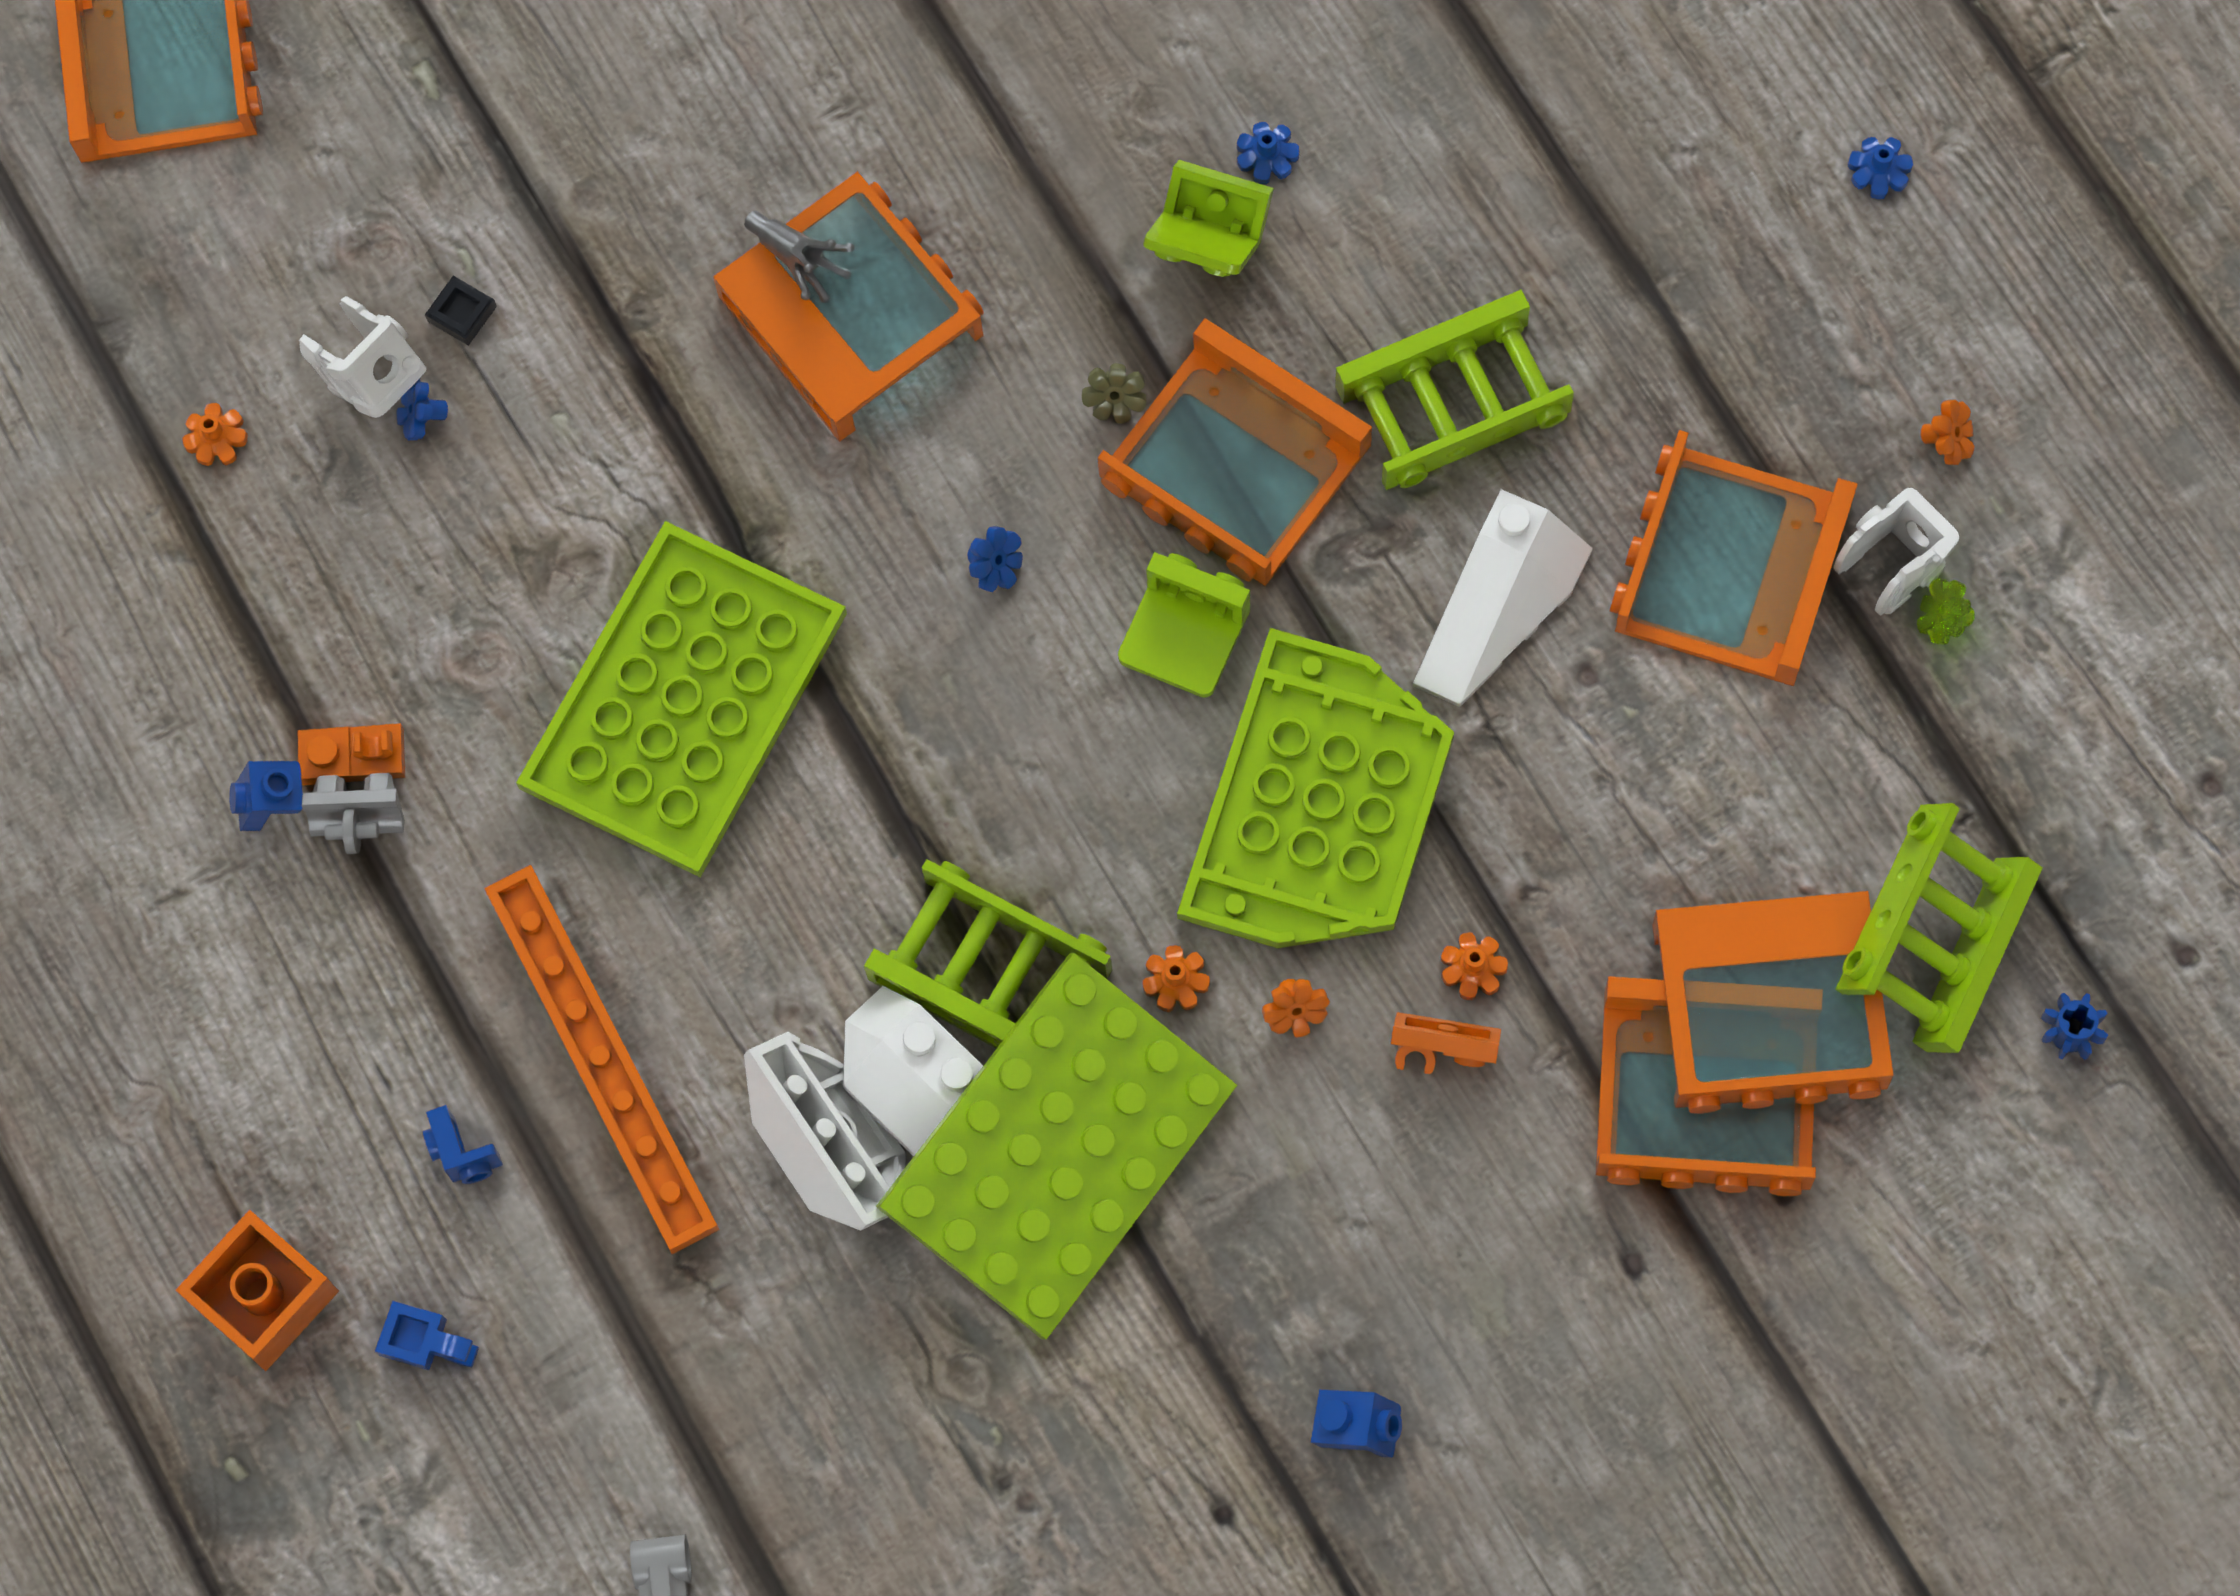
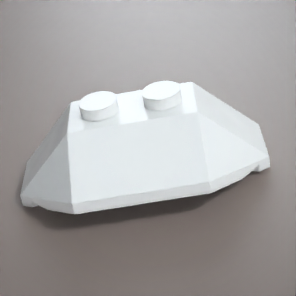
M882 986L845 1020L844 1089L914 1157L983 1065L920 1004Z
M786 1032L749 1049L744 1054L752 1124L808 1209L860 1231L887 1218L888 1216L875 1206L905 1169L906 1152L899 1142L844 1089V1064L819 1049L800 1043V1038L790 1032Z

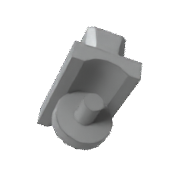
M389 773L370 774L365 778L364 790L347 791L345 779L337 775L318 776L313 792L303 793L302 808L307 814L311 837L325 836L326 840H343L346 854H359L361 839L378 838L379 834L404 833L405 819L397 789H395L392 775Z

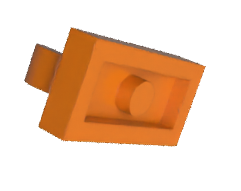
M401 723L297 730L298 762L301 768L302 786L315 785L318 776L337 775L345 779V782L365 781L366 777L374 773H389L393 779L405 778L404 728Z
M1397 1012L1391 1044L1399 1045L1395 1057L1396 1068L1403 1070L1407 1054L1413 1051L1424 1055L1426 1059L1425 1074H1431L1435 1068L1436 1051L1443 1052L1445 1056L1454 1057V1062L1463 1066L1483 1067L1485 1062L1496 1064L1501 1029Z

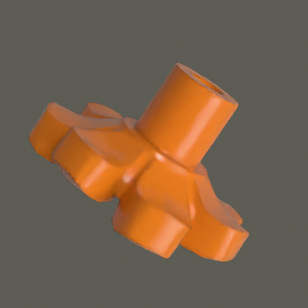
M1956 399L1943 401L1941 403V415L1933 416L1931 423L1924 424L1921 428L1923 443L1935 444L1937 453L1944 455L1946 465H1959L1961 459H1970L1975 448L1973 442L1968 439L1973 437L1972 421L1968 420L1971 410L1967 404L1962 401L1958 402Z
M218 403L207 404L204 416L201 417L193 413L188 417L185 424L192 433L182 437L184 447L188 453H196L197 462L202 465H212L215 456L219 457L223 465H229L237 460V455L232 446L243 447L247 444L248 434L244 429L240 428L244 420L235 409L229 410L223 416V410Z
M1468 932L1459 936L1460 949L1451 945L1444 948L1441 961L1449 967L1443 970L1441 974L1442 980L1446 986L1450 987L1460 983L1459 994L1461 998L1473 1000L1476 998L1478 987L1489 996L1499 990V981L1494 975L1501 976L1506 974L1508 962L1507 958L1503 956L1494 957L1499 949V944L1494 938L1485 937L1480 944H1477L1475 935L1472 932Z
M1177 945L1166 948L1165 960L1158 955H1151L1146 962V969L1154 976L1143 980L1145 995L1152 997L1160 994L1157 1000V1007L1165 1012L1173 1011L1176 1001H1179L1184 1010L1194 1008L1197 1005V996L1194 991L1204 994L1208 992L1210 987L1209 976L1197 973L1204 967L1205 962L1197 952H1192L1185 959L1183 958V949Z
M1286 979L1277 988L1272 990L1273 1002L1262 1007L1264 1020L1266 1023H1269L1271 1031L1277 1034H1284L1291 1027L1294 1037L1298 1038L1310 1033L1308 1022L1313 1024L1323 1022L1328 1015L1326 1007H1328L1330 1001L1324 989L1313 990L1309 980L1299 979L1296 981L1295 979Z

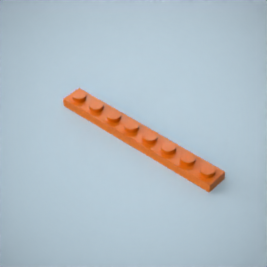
M529 865L484 888L671 1254L673 1255L720 1230L533 867Z

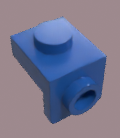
M248 761L236 783H231L229 792L230 810L232 814L239 815L240 831H261L271 814H298L303 809V791L299 762Z
M447 1105L426 1112L431 1127L423 1131L428 1152L432 1161L441 1159L444 1171L453 1183L459 1180L463 1184L482 1181L493 1174L492 1169L503 1165L500 1154L493 1144L468 1152L465 1151L456 1119Z
M1319 1389L1311 1443L1321 1448L1368 1450L1381 1457L1392 1458L1395 1452L1396 1441L1399 1439L1402 1431L1401 1406L1375 1392Z

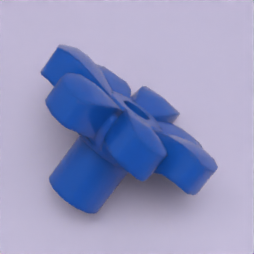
M1259 122L1253 125V137L1242 133L1237 141V150L1242 153L1237 157L1239 169L1242 172L1254 169V181L1259 184L1269 183L1271 172L1279 179H1284L1292 172L1290 163L1298 161L1300 155L1299 145L1288 143L1291 139L1290 129L1281 124L1274 131H1271L1269 124Z
M1869 137L1862 141V152L1852 151L1847 165L1850 170L1855 171L1851 181L1857 189H1863L1870 184V196L1874 199H1885L1888 193V186L1897 192L1902 191L1907 186L1909 179L1905 174L1910 173L1912 170V157L1908 154L1898 155L1901 142L1895 138L1890 137L1886 139L1884 144L1880 145L1875 137Z
M420 378L401 397V404L404 407L396 410L397 425H403V434L408 441L424 437L425 423L428 420H445L448 414L447 402L445 400L429 399V385L426 382H420Z
M992 526L987 529L986 540L975 538L971 543L967 554L968 560L971 563L969 565V572L972 577L979 578V588L993 592L997 586L1010 589L1016 583L1017 577L1011 569H1020L1023 555L1021 552H1015L1022 544L1021 538L1015 532L1006 531L1003 527Z

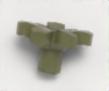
M1112 364L1106 373L1101 368H1094L1088 375V382L1091 386L1082 389L1083 404L1086 407L1093 406V416L1100 420H1107L1111 413H1113L1116 423L1122 424L1131 420V410L1141 412L1146 407V394L1140 392L1145 386L1142 374L1137 371L1126 376V367L1123 364Z

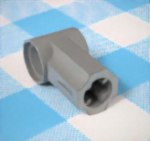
M686 1534L630 1542L632 1576L635 1589H639V1596H688L687 1583H691L692 1571Z

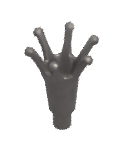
M752 211L746 217L744 222L745 228L757 235L759 242L786 264L801 289V298L803 300H809L811 296L805 279L814 287L821 303H827L830 300V296L813 273L819 266L831 270L846 280L851 277V272L848 269H843L825 258L824 251L852 252L855 248L852 243L843 245L836 244L833 239H828L827 241L812 239L776 219L769 220L757 211Z

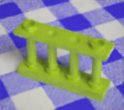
M1522 289L1336 367L1335 388L1343 404L1355 399L1360 402L1364 401L1392 457L1391 460L1383 463L1382 483L1386 490L1398 485L1401 488L1412 487L1423 481L1428 476V472L1536 426H1539L1541 429L1553 427L1562 422L1567 417V413L1571 412L1574 392L1570 384L1550 392L1521 334L1524 328L1528 326L1530 305ZM1494 340L1504 344L1531 398L1530 401L1507 411L1503 410L1475 354L1478 347ZM1449 359L1451 362H1457L1485 420L1460 431H1457L1429 374L1433 366ZM1402 379L1405 382H1411L1439 438L1411 451L1382 393L1385 390V386Z
M1953 803L1920 805L1918 811L1910 818L1907 825V835L1854 949L1844 960L1843 973L1835 988L1842 995H1875L1876 990H1878L1919 1018L1920 1025L1912 1042L1926 1052H1960L2043 869L2042 866L2029 857L1995 858L1993 862L1952 833L1950 829L1960 810ZM1940 851L1982 879L1983 886L1973 908L1929 877ZM1919 897L1961 925L1962 933L1952 954L1908 924ZM1898 943L1940 972L1941 979L1931 1001L1886 970Z
M926 859L922 866L925 883L934 888L897 951L891 950L886 955L874 948L864 964L869 981L880 987L884 986L920 1004L927 1012L996 1049L1016 1024L1008 1020L1010 1014L1006 1010L1043 946L1065 957L1070 953H1075L1106 979H1108L1112 972L1111 956L1106 954V946L1086 934H1080L1076 938L968 881L970 878L969 874L960 867L947 861H943L941 866L928 859ZM953 897L978 910L979 913L943 975L937 974L933 980L916 971L918 965L915 960ZM999 921L1025 935L989 999H982L980 1004L961 995L964 991L961 984Z

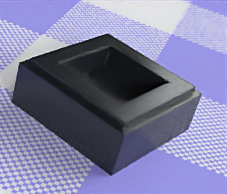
M453 275L425 313V317L432 325L469 346L497 305L493 298Z

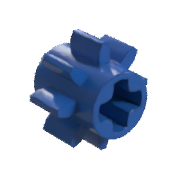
M2062 993L2057 1000L2060 1012L2046 1008L2042 1014L2041 1019L2052 1026L2041 1040L2043 1043L2053 1041L2056 1047L2060 1049L2059 1059H2063L2068 1052H2079V1055L2086 1060L2092 1053L2089 1041L2103 1044L2108 1037L2104 1030L2097 1028L2098 1024L2105 1019L2108 1013L2106 1010L2096 1011L2089 1004L2090 994L2088 993L2081 1000L2070 1001L2069 996L2066 993ZM2071 1018L2081 1022L2078 1035L2068 1031Z

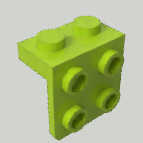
M1178 160L1173 167L1164 210L1146 233L1143 246L1154 251V254L1160 259L1170 262L1185 260L1202 266L1204 271L1215 276L1227 277L1231 274H1240L1261 243L1274 188Z
M1154 552L1146 569L1148 588L1120 646L1118 660L1121 665L1199 697H1209L1213 694L1250 613V590L1244 588V583L1232 575L1218 572L1214 576L1197 569V565L1193 561L1182 555L1171 553L1166 557Z

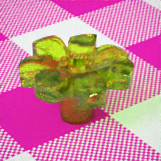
M1937 578L1929 585L1931 596L1925 594L1922 598L1920 610L1927 614L1917 619V628L1920 633L1930 635L1933 643L1946 645L1949 642L1950 636L1959 637L1965 631V627L1973 623L1975 612L1971 607L1970 600L1963 598L1966 592V585L1957 580L1948 582L1946 579Z

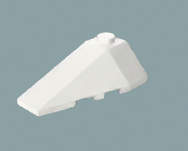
M1501 489L1478 535L1415 677L1413 687L1461 707L1502 665L1504 659L1524 639L1527 640L1538 629V625L1557 606L1560 607L1572 595L1593 548L1548 509Z

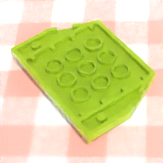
M1270 628L1178 908L1177 919L1275 948L1394 930L1451 749L1454 731L1437 716L1428 713L1415 696L1408 690L1405 692L1382 671V667L1370 656Z

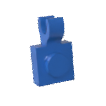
M392 1301L375 1352L379 1356L430 1370L435 1355L453 1363L472 1368L479 1347L472 1345L473 1341L470 1339L444 1333L443 1330L447 1319L443 1315Z

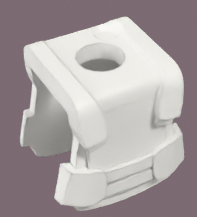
M345 296L339 304L365 339L343 360L330 354L320 344L303 334L299 340L300 352L305 360L313 366L334 395L353 404L357 411L377 418L384 415L426 372V366L405 339L408 337V334L396 320L388 315L378 314L375 316L363 305ZM384 356L386 360L392 362L391 371L383 379L375 380L373 375L374 365L380 357Z
M1906 488L1892 499L1886 508L1882 510L1876 505L1856 524L1858 530L1844 544L1836 558L1834 570L1838 574L1846 572L1877 542L1892 532L1916 558L1901 568L1898 574L1890 580L1877 601L1875 611L1880 616L1884 613L1891 614L1911 598L1912 595L1910 593L1919 585L1922 588L1925 586L1929 587L1939 577L1945 567V559L1954 550L1959 541V534L1917 490ZM1916 524H1918L1925 531L1928 538L1924 534H1922V532L1918 529Z

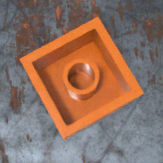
M251 1210L238 1221L176 1289L190 1305L265 1371L272 1366L339 1292L324 1274Z

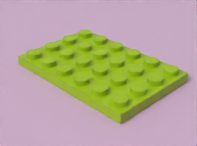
M665 521L516 782L518 788L701 878L846 617V606Z
M1070 953L875 1207L1038 1337L1047 1340L1237 1087V1084L1078 955Z

